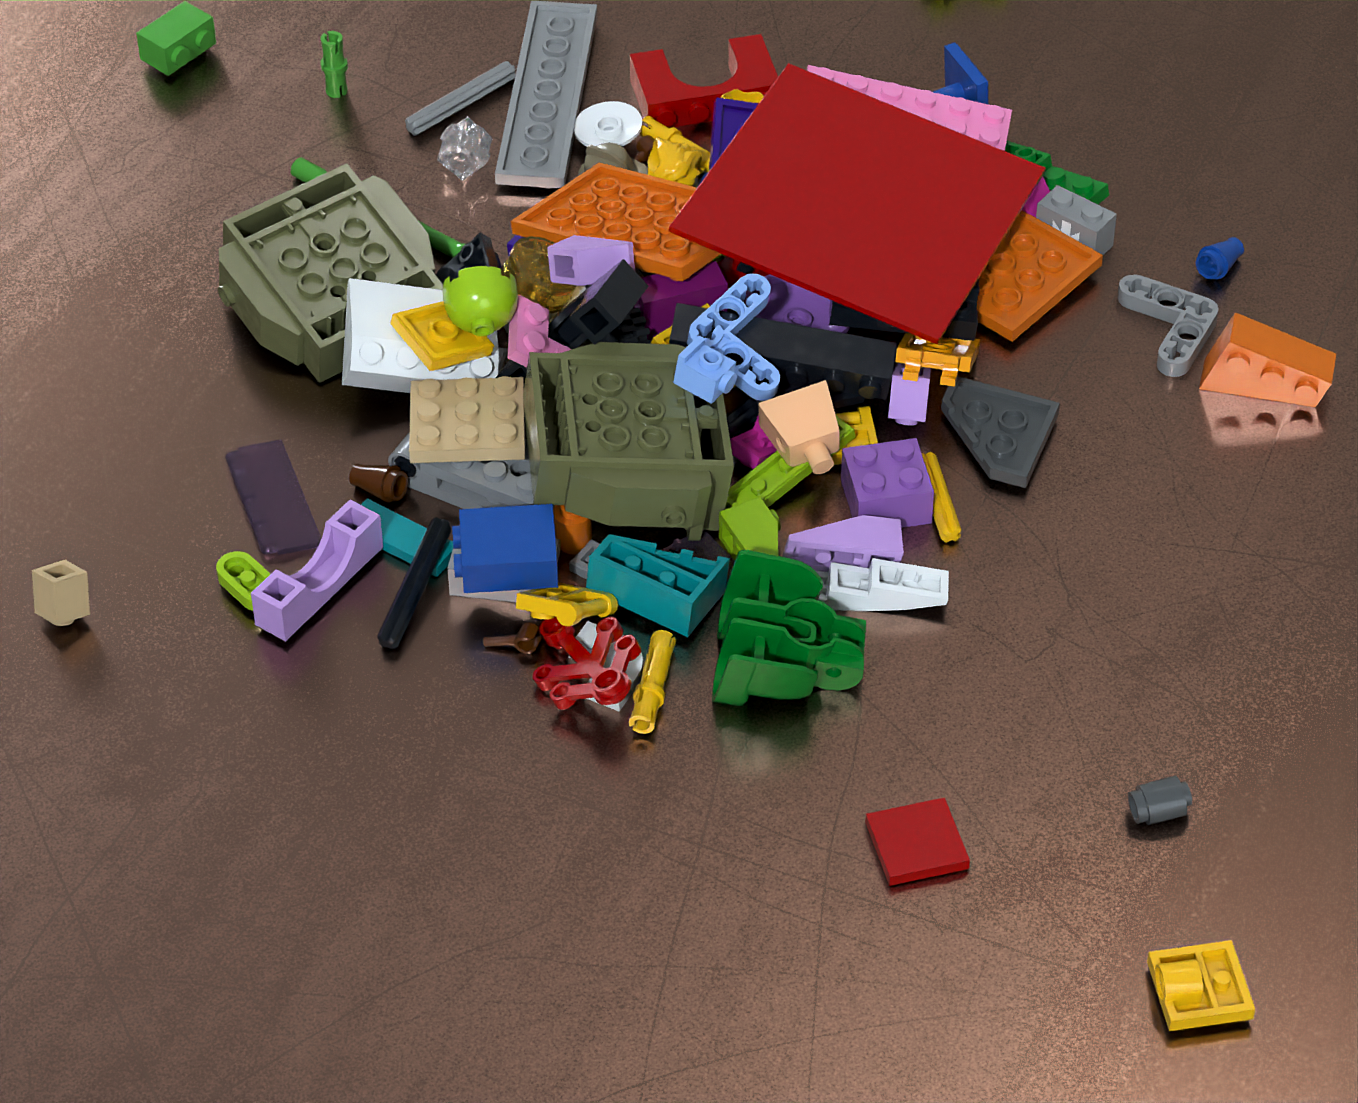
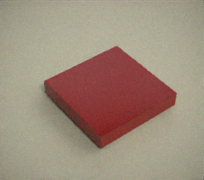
M945 797L866 814L865 824L889 886L969 869L970 859Z

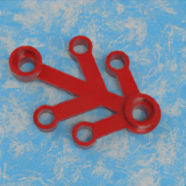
M555 616L554 619H545L541 623L539 631L546 643L556 649H563L576 662V664L559 666L544 664L539 666L533 673L532 678L540 690H551L550 698L558 709L570 708L577 699L595 698L596 702L601 705H611L621 702L631 689V680L626 674L629 661L634 660L641 653V646L633 635L622 636L623 628L617 618L607 617L598 623L596 627L598 634L591 654L574 637V626L561 625ZM615 642L614 650L616 654L611 667L604 668L603 666L611 643ZM582 678L592 679V682L577 685H570L567 682L559 683V681Z

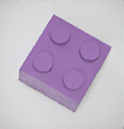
M917 438L842 448L841 482L852 518L867 515L900 519L901 528L932 524L934 490Z

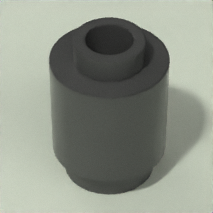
M1174 775L1137 785L1136 790L1128 792V803L1133 819L1137 824L1146 822L1147 825L1187 815V806L1192 805V795L1187 782H1180L1178 777Z

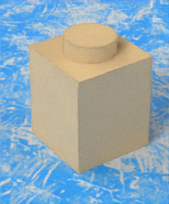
M67 560L32 570L34 609L36 614L56 626L70 625L75 619L90 615L88 578L85 570Z

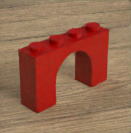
M757 34L728 39V66L732 77L721 84L713 86H693L678 80L670 70L663 49L630 54V82L643 118L651 116L668 128L713 121L716 98H720L723 94L733 89H738L745 93L760 92L765 96L778 78L762 35Z

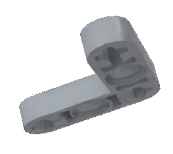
M1127 275L1119 282L1117 298L1122 306L1174 324L1159 347L1156 365L1158 370L1166 376L1180 377L1185 375L1216 327L1219 311L1218 305L1207 297L1141 275ZM1169 300L1175 302L1176 305L1164 306L1159 302ZM1188 333L1196 336V339L1186 340L1182 339L1179 335ZM1176 351L1179 352V353H1180V357H1176V358L1173 360V358H1174L1175 355H1176Z

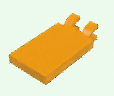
M906 333L897 347L895 362L905 364L903 380L918 381L920 368L926 367L942 370L940 385L955 387L958 371L970 372L979 353L980 339L971 341L942 337L938 344H934L913 334Z

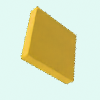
M443 301L392 315L390 324L429 371L492 355L494 344L488 337L476 336L454 325L447 315Z

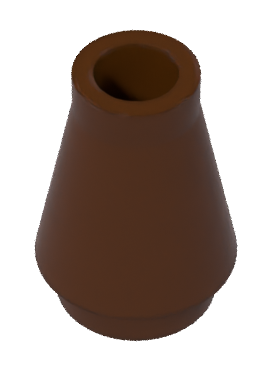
M357 463L352 467L349 474L351 485L357 486L385 502L402 499L408 486L407 474L396 465H362Z

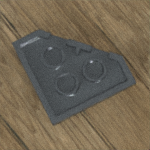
M957 376L955 387L948 386L942 398L941 410L990 479L1026 488L1059 415L1060 403Z

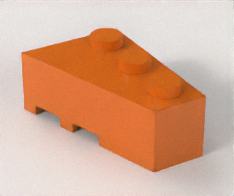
M1235 312L1204 360L1199 389L1316 407L1332 384L1336 353Z

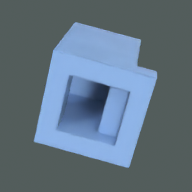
M698 336L678 355L673 383L712 404L722 393L727 394L733 388L737 379V374L734 372L736 361L704 345L705 338Z

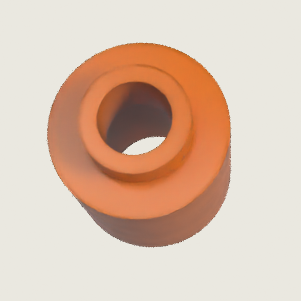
M555 505L553 508L555 539L561 540L560 550L567 554H578L592 539V520L565 511L564 505Z

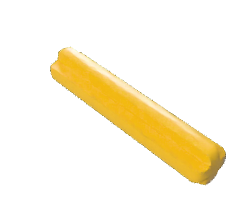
M933 452L922 453L934 490L933 517L940 538L946 543L951 540L957 541L961 537V527L937 456Z

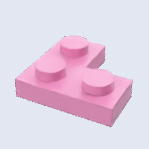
M518 295L517 308L509 322L507 358L527 368L529 352L562 353L572 349L548 338L549 310L538 303Z

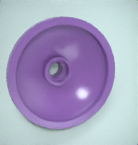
M773 275L764 276L771 286L769 300L765 308L755 317L845 334L849 331L850 327L829 325L830 299ZM755 290L753 292L747 291L745 305L746 300L749 296H751L753 293L759 295L760 292L758 290Z

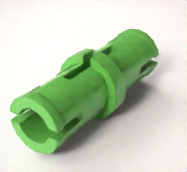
M328 31L329 42L325 33L321 36L323 58L320 63L321 70L325 73L326 94L332 98H340V87L343 96L348 91L345 72L348 69V61L343 55L342 34L337 31Z

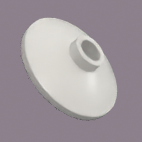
M616 101L602 102L586 108L578 115L575 121L574 133L577 140L585 146H597L609 142L624 146L633 141L641 132L642 117L635 107L627 103Z

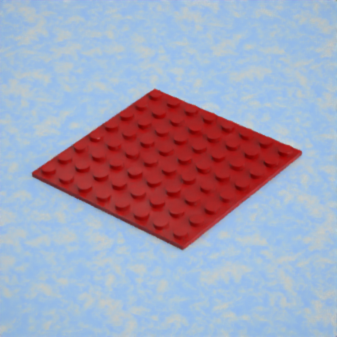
M788 63L670 224L668 232L934 344H938L1044 175L1046 168Z

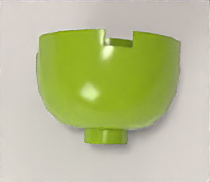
M476 266L459 270V277L451 282L450 276L445 279L442 287L445 310L452 323L460 329L473 333L476 336H488L511 321L518 302L517 282L511 273L509 279L501 275L500 268Z

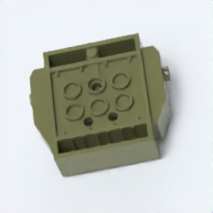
M347 163L223 221V246L219 248L218 293L222 302L227 307L231 305L261 346L295 365L304 362L319 383L343 371L349 278L370 279L376 282L442 290L443 284L435 275V265L428 232L386 180L373 175L361 181ZM339 294L342 297H334L333 295Z
M598 342L595 345L589 344L562 353L529 352L523 403L533 504L564 505L567 512L608 526L684 528L687 530L688 541H700L703 530L719 531V512L725 510L734 469L723 393L710 404L673 383L678 355L685 349L681 345Z

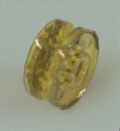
M533 236L521 238L514 244L510 251V257L501 267V275L510 279L511 273L515 277L518 295L540 304L548 309L551 314L560 312L569 304L572 299V293L579 286L551 282L547 247L555 244V242Z

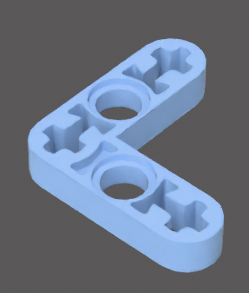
M752 273L741 277L691 324L687 343L689 345L699 335L706 336L712 330L713 325L715 329L712 332L711 340L705 338L704 345L723 355L728 353L740 355L744 362L735 366L734 372L737 374V379L734 385L751 398L765 401L773 398L778 391L780 382L779 371L735 336L768 304L771 290L769 281L759 274ZM747 290H748L749 292H753V291H755V290H758V291L760 292L759 295L756 294V293H753L751 296H749V297L747 298V300H746V305H745V303H744L743 301H744L745 298H746ZM723 309H732L738 313L739 318L734 321H727L720 316L719 312ZM764 378L769 380L768 384L765 382L760 385L755 383L756 379L762 381Z

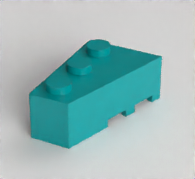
M608 534L589 556L586 588L609 592L616 597L619 606L688 637L724 594L730 558L718 556L717 561L693 557L694 551L681 549L680 554L657 550L656 543Z

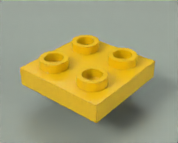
M1232 940L1148 952L1147 964L1169 1031L1251 1020L1254 1018L1255 1007Z

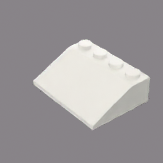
M349 278L342 385L410 393L411 381L496 378L499 363L497 331L487 336L494 344L492 355L429 371L390 322L394 313L443 301V290Z

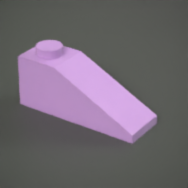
M894 360L888 418L895 419V422L902 425H916L918 421L925 422L931 368L921 367L918 381L903 380L905 364L897 363Z
M861 515L793 533L788 536L782 557L801 561L811 566L815 571L828 572L831 562L864 568L870 567L872 558L900 563L904 554L901 520Z

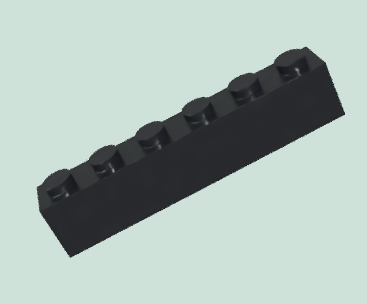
M676 303L669 344L681 345L686 348L688 346L687 340L691 324L708 308ZM719 312L720 316L727 321H734L739 318V315L736 313ZM754 317L735 335L776 367L780 374V381L788 382L795 386H810L826 380L829 392L856 394L867 399H887L897 347L895 342ZM713 325L712 330L703 338H709L711 340L712 332L715 329ZM736 353L725 355L736 361V365L744 362L743 358Z

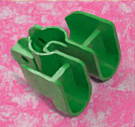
M751 550L739 551L728 579L720 608L717 636L718 639L723 640L714 673L712 701L741 706L747 702L749 695L773 699H800L810 696L814 686L835 691L850 689L863 678L866 620L837 615L834 609L826 603L818 601L823 588V580L811 566L790 558Z

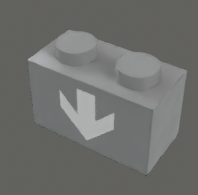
M1058 185L1037 203V219L1102 255L1113 246L1116 213Z

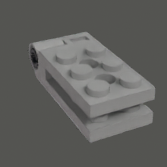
M409 432L388 458L389 465H396L407 474V487L462 509L537 505L533 504L527 439H525V460L410 463Z

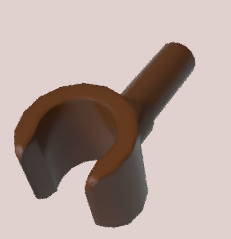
M643 136L637 142L636 149L639 153L633 159L641 163L648 161L654 141L651 136Z
M524 623L517 635L484 637L483 645L484 647L515 646L521 653L531 654L536 650L541 640V637L536 636L539 627L533 623Z

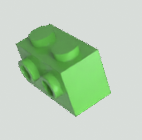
M186 1L136 33L140 60L168 76L216 44L213 16Z

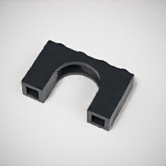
M624 259L621 260L549 320L548 338L570 349L578 348L588 338L594 345L621 324L649 286ZM509 360L496 378L502 376L523 377L525 385L527 368Z

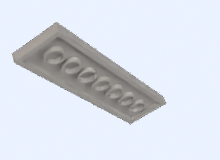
M531 1L495 170V184L561 188L566 184L575 136L574 126L579 115L597 20V4Z

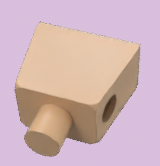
M826 380L758 403L759 425L789 466L795 467L808 462L814 474H823L834 466L830 454L839 450L840 432Z

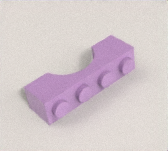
M352 500L344 504L326 521L323 536L317 550L301 570L288 576L276 569L251 592L255 625L287 641L383 548L380 515Z

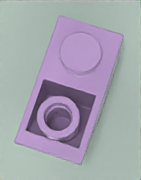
M573 235L547 247L550 279L553 283L576 286L594 284L623 259L635 271L633 242Z

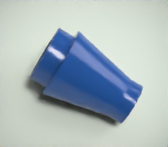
M1231 237L1226 241L1203 247L1196 258L1198 272L1207 279L1223 278L1235 261L1243 255V243L1238 238Z

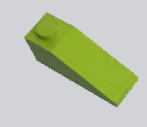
M761 497L719 512V539L734 561L741 550H751L779 556L778 531L781 530V523L777 513L773 509L769 510Z

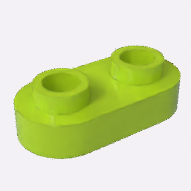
M241 551L227 553L216 564L218 581L245 608L253 611L251 592L270 573L248 553Z

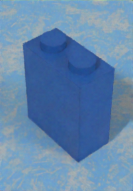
M553 504L459 509L460 525L452 526L453 549H461V554H453L455 578L463 577L464 593L558 588Z

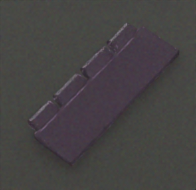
M282 439L238 447V450L227 453L225 456L227 465L234 478V483L244 504V509L254 530L261 552L263 554L277 552L278 555L318 548L322 538Z

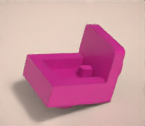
M759 415L753 429L730 440L732 455L738 458L741 464L752 469L777 451L761 429Z

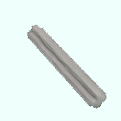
M504 61L408 116L405 120L407 131H410L413 135H419L512 81L516 76L514 65Z

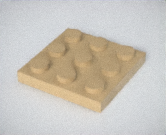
M502 376L499 378L424 379L411 381L410 463L525 460L523 377Z

